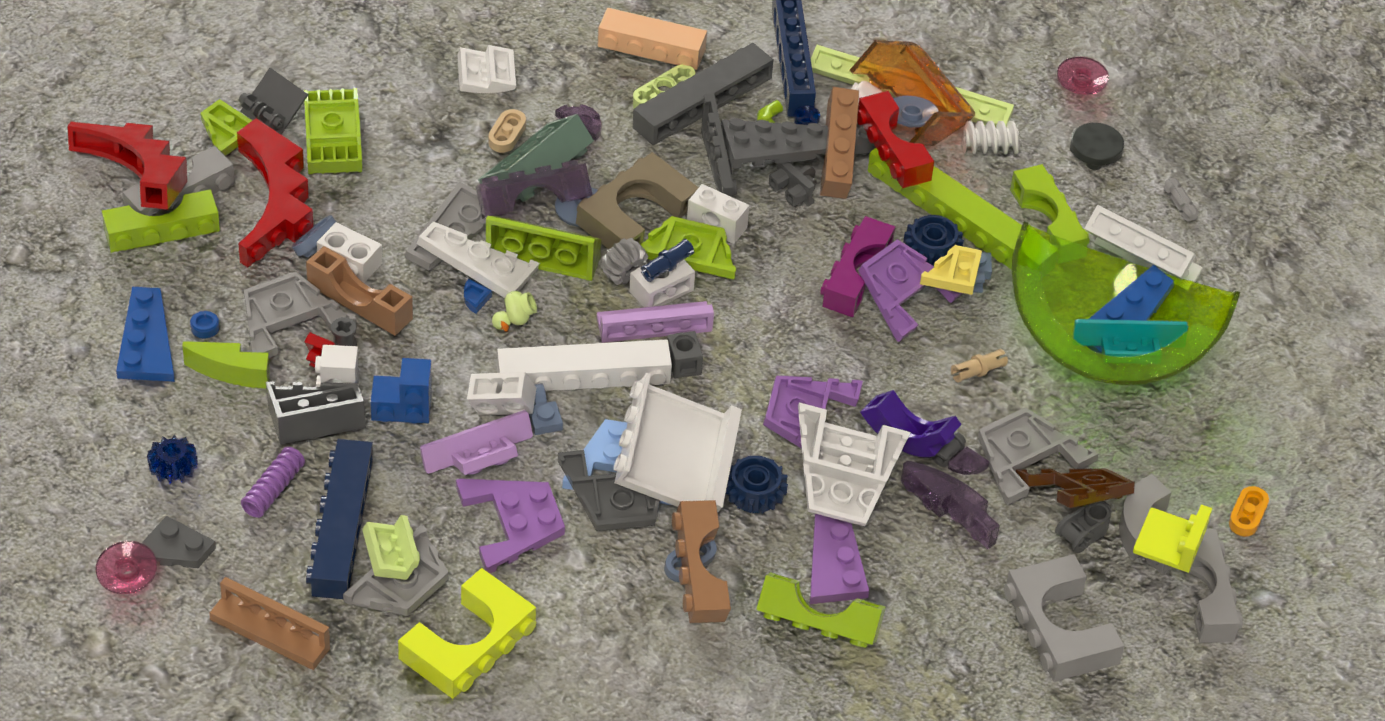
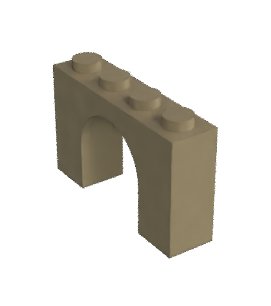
M651 152L646 157L639 158L628 170L621 171L609 184L602 185L591 197L584 198L577 206L576 224L592 237L601 239V244L607 249H611L614 243H619L624 238L626 240L633 238L639 244H642L645 229L626 215L618 204L629 198H646L659 204L674 217L681 218L687 214L688 200L699 187L655 153Z

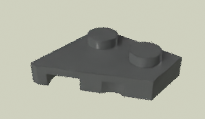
M166 516L132 553V561L142 564L143 559L158 560L160 565L163 566L181 565L187 568H199L216 549V542Z

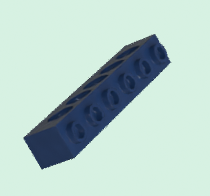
M772 0V16L787 117L813 116L816 90L802 0Z

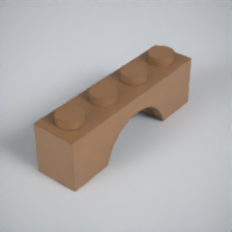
M833 87L828 99L826 115L828 136L821 176V196L847 199L852 186L859 90Z
M323 246L306 261L307 281L317 287L322 294L396 336L413 320V300L411 295L392 284H389L384 290H376L367 286L353 273L346 258Z
M716 500L680 501L677 511L672 514V528L677 530L678 533L675 551L677 558L681 557L682 567L679 569V581L681 585H685L686 594L683 595V610L688 612L690 623L725 622L731 610L727 581L718 579L710 574L703 566L699 554V549L713 541L719 529Z

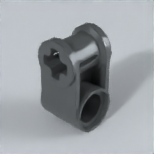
M1105 501L1087 504L1073 514L1064 517L1057 525L1055 533L1060 537L1066 538L1072 544V549L1076 553H1080L1090 544L1107 534L1112 513L1111 507Z

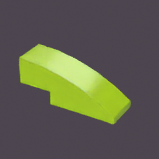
M183 341L184 365L229 384L266 389V382H269L270 375L269 353L241 352V343Z

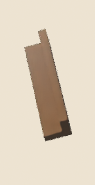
M224 577L220 582L221 599L209 612L211 621L312 670L317 667L330 650L328 626L227 577Z

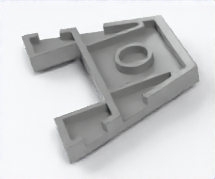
M292 272L244 289L251 351L269 353V358L278 355V347L269 334L271 332L321 315L330 331L333 321L341 317L350 318L356 323V318L350 312L346 314L339 309L338 303L322 296L317 287L297 272Z
M1027 408L1016 411L979 429L978 433L979 441L1006 505L1029 494V486L1016 473V469H1023L1055 452H1060L1074 469H1082L1098 460L1099 453L1091 447L1089 450L1078 444V439L1071 435L1064 436L1055 430V425Z

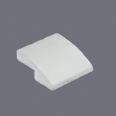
M488 45L486 52L460 47L457 54L460 91L499 93L515 90L516 76L514 52L512 49Z

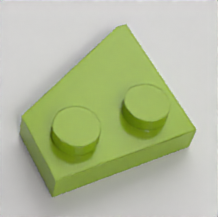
M221 99L201 112V121L213 146H216L224 156L238 147L237 132L252 121Z

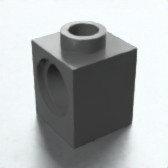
M680 332L667 335L672 364L671 371L674 379L702 375L703 354L696 332Z

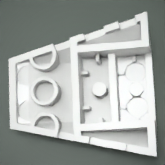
M799 402L798 413L808 512L865 526L911 432L883 425L878 435L875 436L825 422L826 409Z

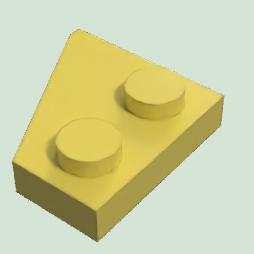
M957 245L953 246L946 256L939 258L935 262L932 270L922 273L920 284L972 295L982 250Z

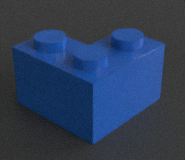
M402 358L400 377L374 375L371 394V421L429 424L432 400L431 359Z

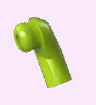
M775 100L761 108L757 113V120L775 123L772 117L783 111L782 104Z

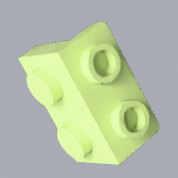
M400 515L394 525L367 522L362 531L374 576L407 580L420 561V554L416 549L413 529L410 527L408 516Z

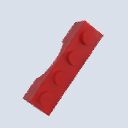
M889 91L859 98L857 123L863 126L868 140L877 148L880 159L888 165L893 179H897L902 189L932 181L934 160L925 146L921 143L904 141L892 132L897 127L899 107Z

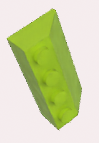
M487 216L486 242L491 244L490 248L502 253H506L508 250L518 254L517 259L528 263L530 260L540 263L539 270L589 281L593 280L601 258V239L499 216Z

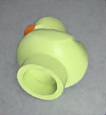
M518 291L508 293L504 299L506 312H496L492 317V324L496 329L506 332L509 330L511 323L524 325L529 320L530 315L537 313V305L533 295L530 292L522 294Z

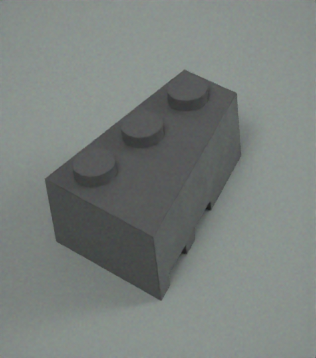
M266 382L268 409L280 444L366 428L364 399L358 383H321L320 387H303L302 382H293V387L275 386V382Z

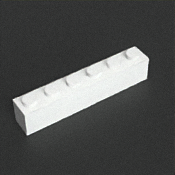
M668 340L497 349L498 373L526 372L534 385L543 383L545 391L631 387L635 381L639 382L646 373L651 374L650 385L670 384L672 364Z

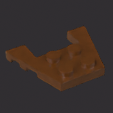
M1106 468L1069 469V473H1059L1053 469H1041L1040 474H1028L1027 469H1016V473L1029 487L1055 484L1064 488L1057 490V502L1069 508L1108 499H1120L1125 495L1134 493V481Z

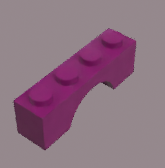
M867 216L864 217L860 226L855 225L851 234L850 244L845 243L841 252V260L834 262L830 279H825L820 291V294L824 295L822 307L854 317L863 301L865 282L856 272V269L893 243L896 226Z

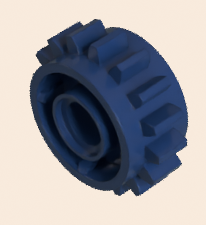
M927 215L914 219L913 225H907L903 243L927 258L926 262L934 266L935 262L939 258L946 256L953 246L963 247L964 240L962 239L963 233L957 229V224L943 216Z
M750 455L737 459L736 464L731 465L725 494H729L728 501L730 503L733 502L739 510L741 509L748 513H764L770 509L774 510L777 503H783L784 495H787L788 476L782 474L783 467L778 466L773 459Z

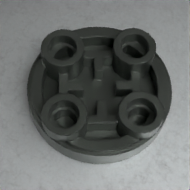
M1097 122L1086 123L1077 127L1072 134L1070 151L1092 170H1099L1102 166L1112 164L1121 159L1124 149V139L1120 132L1107 124Z

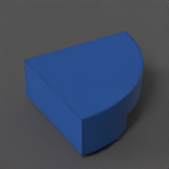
M468 279L464 286V301L466 306L477 314L492 297V290Z

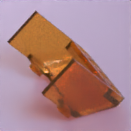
M874 40L849 70L852 74H867L872 85L879 89L891 90L896 97H921L929 100L938 108L939 112H935L922 127H915L916 135L909 141L910 143L935 146L965 126V123L971 121L975 116L974 109L928 54L913 42Z

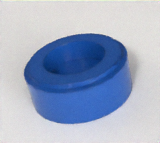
M201 311L194 314L190 320L192 334L202 339L215 336L219 331L217 315L210 311Z

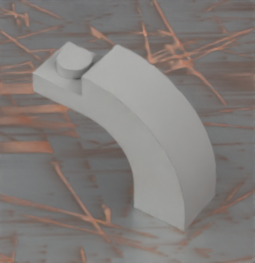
M1153 474L1135 484L1134 493L1127 495L1120 518V539L1124 549L1133 560L1140 557V555L1133 553V548L1150 508L1164 512L1167 511L1172 493ZM1145 558L1146 562L1153 566L1161 575L1171 570V566Z

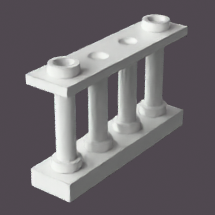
M1099 205L1096 206L1084 228L1086 232L1097 237L1094 244L1145 270L1155 265L1170 277L1175 285L1189 292L1203 267L1193 263L1196 257L1193 252Z

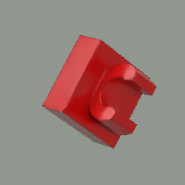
M309 332L304 341L309 350L306 360L310 361L309 366L315 368L316 356L322 355L323 345H335V343Z

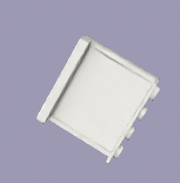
M646 373L639 382H634L630 391V397L633 398L632 405L627 409L624 421L628 423L619 441L622 451L614 464V471H617L614 483L676 507L679 506L680 501L716 500L718 513L724 503L742 409L731 405L725 413L716 411L650 385L651 374Z

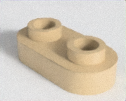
M509 109L501 113L489 132L488 143L493 151L505 153L515 147L526 129L525 114L515 109Z

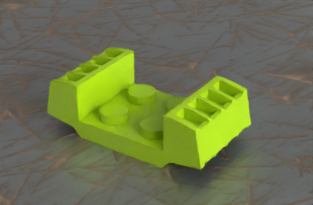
M357 88L304 90V92L309 94L304 101L308 174L362 172Z

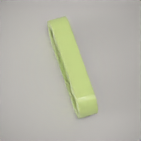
M683 64L677 65L636 89L633 93V108L656 97L659 93L665 92L659 90L658 87L667 86L672 88L679 82L696 74L695 69Z

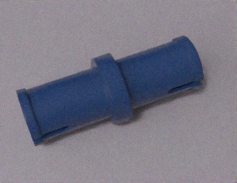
M683 239L669 250L665 249L659 252L657 258L640 268L643 277L648 282H652L667 270L672 271L676 269L678 263L694 254L692 244L687 239Z

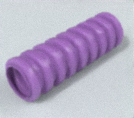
M288 446L284 447L262 474L261 478L257 480L256 484L242 498L241 506L246 513L256 518L262 517L280 495V492L285 489V486L289 484L290 480L303 467L305 459L297 449Z

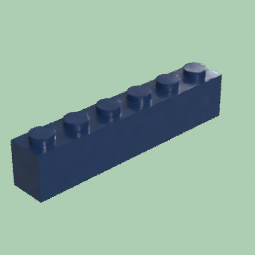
M337 439L336 449L330 450L329 468H332L331 473H326L324 490H327V496H321L320 513L323 514V517L316 521L315 536L318 537V542H313L311 547V560H314L313 566L307 567L306 584H311L312 597L343 599V594L350 588L373 465V442Z

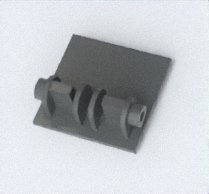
M269 68L252 94L243 93L240 95L239 102L241 107H243L240 112L251 120L258 119L282 135L309 94L272 68Z

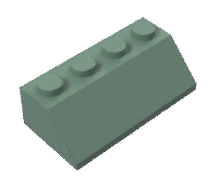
M578 114L549 122L482 175L478 181L481 185L508 202L519 199L521 202H524L535 195L534 189L538 186L543 187L553 180L552 175L555 172L559 173L570 166L569 161L572 158L576 159L588 151L586 147L594 140Z

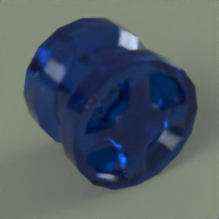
M800 106L794 112V123L802 125L818 124L821 117L820 112L813 106Z

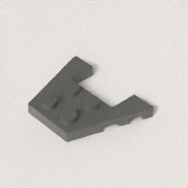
M584 450L558 452V463L596 531L655 526L660 500L614 483L616 473L588 476Z

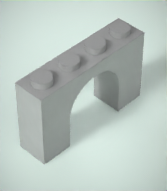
M1075 554L1011 570L1008 573L1007 583L1004 585V593L1009 602L1012 601L1019 623L1021 625L1024 624L1028 632L1030 645L1037 649L1044 671L1049 672L1053 682L1118 665L1121 662L1124 644L1112 623L1082 631H1069L1057 627L1045 616L1043 608L1047 605L1083 595L1087 576Z

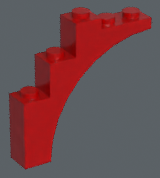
M256 118L237 132L238 152L253 163L263 176L269 189V199L263 216L254 229L238 243L240 263L247 268L256 261L261 260L275 246L282 244L286 238L295 243L314 226L313 209L304 204L309 198L308 179L300 174L304 168L303 149Z
M70 122L67 126L69 151L88 153L110 159L129 168L141 179V207L168 210L187 183V158L170 155L169 141L153 139V125L126 123L124 127Z

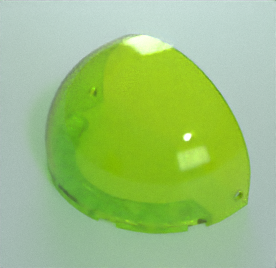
M1023 221L1012 257L1014 300L1018 313L1032 338L1051 358L1065 368L1091 380L1108 384H1150L1177 376L1193 367L1211 352L1228 328L1241 292L1225 291L1186 279L1181 280L1173 275L1166 274L1174 281V287L1148 321L1187 322L1188 331L1171 344L1160 347L1161 349L1155 352L1134 357L1108 356L1090 350L1087 346H1083L1073 339L1075 320L1089 319L1149 268L1037 229Z

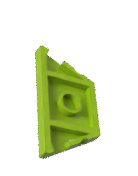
M671 216L663 222L661 227L651 231L648 234V239L640 244L649 256L648 260H654L662 250H669L680 243L681 240L687 239L694 248V254L684 260L693 270L735 279L736 267L733 266L731 260V250L727 244L724 228Z

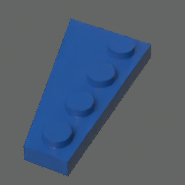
M1153 265L1089 319L1148 321L1173 289L1174 281ZM1087 346L1103 360L1101 346ZM1107 363V364H1109V365H1110L1113 369H1115V370H1116V368H1117L1118 365H1119V364Z
M132 287L116 369L117 379L175 382L161 288Z

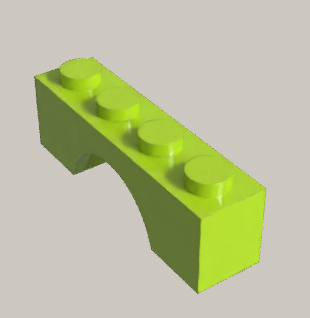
M1043 164L1013 171L1010 191L1020 207L1037 210L1045 214L1052 221V224L1047 228L1045 241L1057 248L1054 259L1055 264L1085 257L1087 245L1090 242L1089 234L1082 228L1076 212L1071 210L1066 202L1064 193L1059 191L1053 176L1047 172Z
M211 189L183 195L181 204L175 210L160 216L140 214L129 205L102 210L103 227L110 253L220 232L219 214Z
M770 572L765 576L756 610L764 612V618L774 621H780L781 618L792 621V626L804 630H809L810 626L821 629V635L838 639L839 635L850 638L849 643L867 648L868 644L873 645L877 641L886 607L857 598L842 612L835 614L821 613L813 609L805 601L801 593L800 581Z

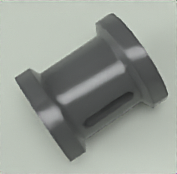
M341 317L333 321L331 332L334 335L333 342L335 345L357 346V340L354 337L357 330L355 321L347 317Z

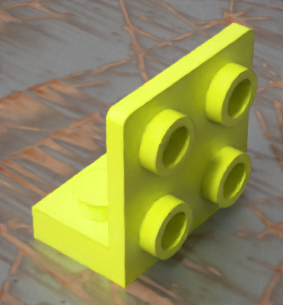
M1201 504L1197 515L1191 514L1189 520L1150 508L1134 545L1133 553L1189 573L1207 530L1212 508Z

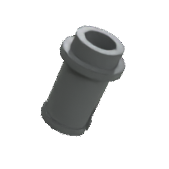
M955 431L954 439L944 445L935 456H932L933 461L937 465L946 467L957 452L964 450L966 440L961 433Z

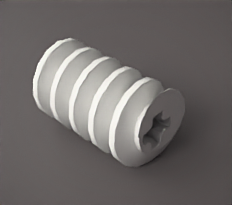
M967 121L962 135L963 152L965 154L967 147H971L972 153L976 154L978 147H981L983 154H986L988 147H992L993 154H997L999 147H1002L1004 154H1007L1009 147H1013L1014 154H1018L1019 131L1014 121H1009L1007 126H1005L1003 121H998L996 128L993 121H988L986 126H984L982 121H977L975 128L972 121Z

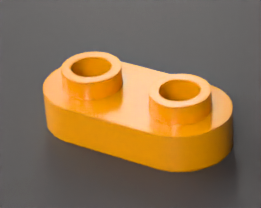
M1249 486L1241 491L1229 519V527L1235 534L1251 536L1256 533L1269 503V496L1266 491L1256 486Z

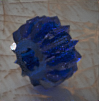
M175 434L171 439H166L162 436L161 442H153L151 450L147 454L151 475H156L159 482L167 479L170 485L173 480H179L183 483L185 476L193 477L194 469L198 465V456H196L194 444L189 443L186 437L178 440Z

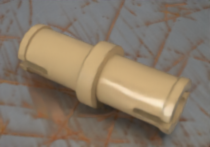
M998 349L983 356L980 354L971 357V360L951 366V374L960 373L954 376L953 379L956 382H961L973 376H985L988 371L1004 367L1008 363L1007 356L1001 359L998 358L1006 353L1004 350Z

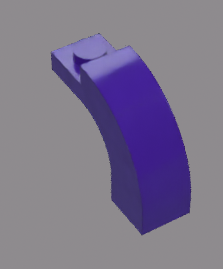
M894 390L876 395L860 412L877 434L883 425L911 432L902 451L918 457L935 456L944 445L954 439V432L962 425L956 416L938 421H927L917 417L907 409Z

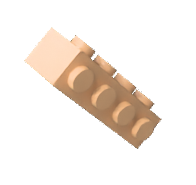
M607 8L598 27V47L674 65L683 64L691 66L695 70H698L706 50L707 30L612 8Z

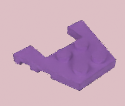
M897 239L863 263L858 271L892 334L900 342L918 326L915 320L900 305L926 287V285L920 284L921 275L924 271L929 272L934 266L926 262L927 258ZM936 288L950 303L964 294Z
M776 376L763 425L802 448L798 413L799 402L826 409L828 399H832L856 407L863 381L852 380L851 383H840L839 379L828 378L827 382L812 381V377Z
M456 479V489L463 507L493 501L507 541L479 547L481 561L485 571L491 574L497 571V566L505 562L510 564L516 561L518 555L532 549L534 551L565 534V525L549 482Z

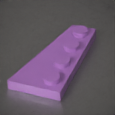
M815 514L810 604L868 598L869 588L852 524Z

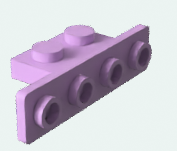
M523 410L420 446L424 470L429 474L454 465L466 475L479 473L483 468L491 465L507 463L509 459L518 456L515 443L530 439L533 436L529 413Z

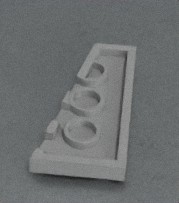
M459 182L407 249L405 258L429 271L440 263L442 259L419 246L417 241L419 236L433 221L467 234V239L470 240L486 228L487 216L501 217L505 214L507 206Z

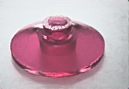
M1088 57L1068 58L1057 69V79L1060 84L1067 90L1077 94H1095L1102 91L1108 84L1109 74L1107 69L1100 62Z
M135 541L118 542L109 546L100 554L95 567L96 576L99 583L106 590L116 594H132L147 587L154 579L157 571L156 557L152 550L142 543ZM126 571H131L129 574H123Z

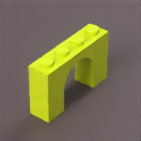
M483 568L461 585V604L484 620L491 628L490 633L484 639L470 645L452 644L443 640L419 622L398 640V659L452 699L459 693L467 691L478 676L482 673H487L498 658L503 654L506 655L511 652L515 643L523 636L530 635L536 626V607Z

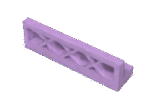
M707 301L597 312L596 314L602 343L663 337L680 332H712L714 317L712 304L707 305Z

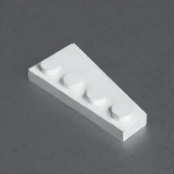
M434 221L419 236L417 244L503 298L511 291H519L538 270L540 264L533 260H530L528 263L517 259L518 254L508 250L506 253L490 248L491 244L485 241H471L467 239V234Z

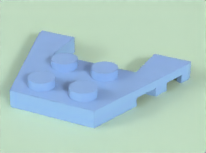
M605 419L583 449L588 476H592L594 469L617 472L614 471V464L622 451L619 441L623 431L627 428V422ZM565 475L562 488L573 490ZM660 501L661 504L671 505L666 502Z

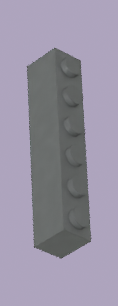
M754 43L740 48L735 53L720 59L717 63L704 70H700L697 74L679 82L665 92L659 93L647 102L639 104L633 109L632 128L649 143L655 145L702 118L704 94L714 93L717 108L719 109L772 79L774 59Z

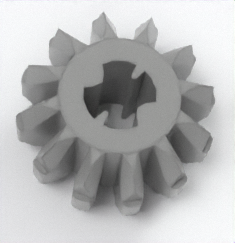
M624 238L619 243H614L611 249H607V254L601 258L600 267L610 281H613L616 285L626 284L630 280V273L646 265L649 256L646 254L645 249L633 238L627 240Z

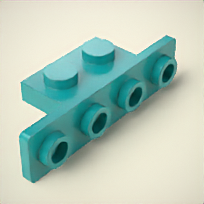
M1076 319L1072 342L1073 345L1101 346L1104 363L1161 364L1162 352L1160 347H1185L1188 323L1181 321Z

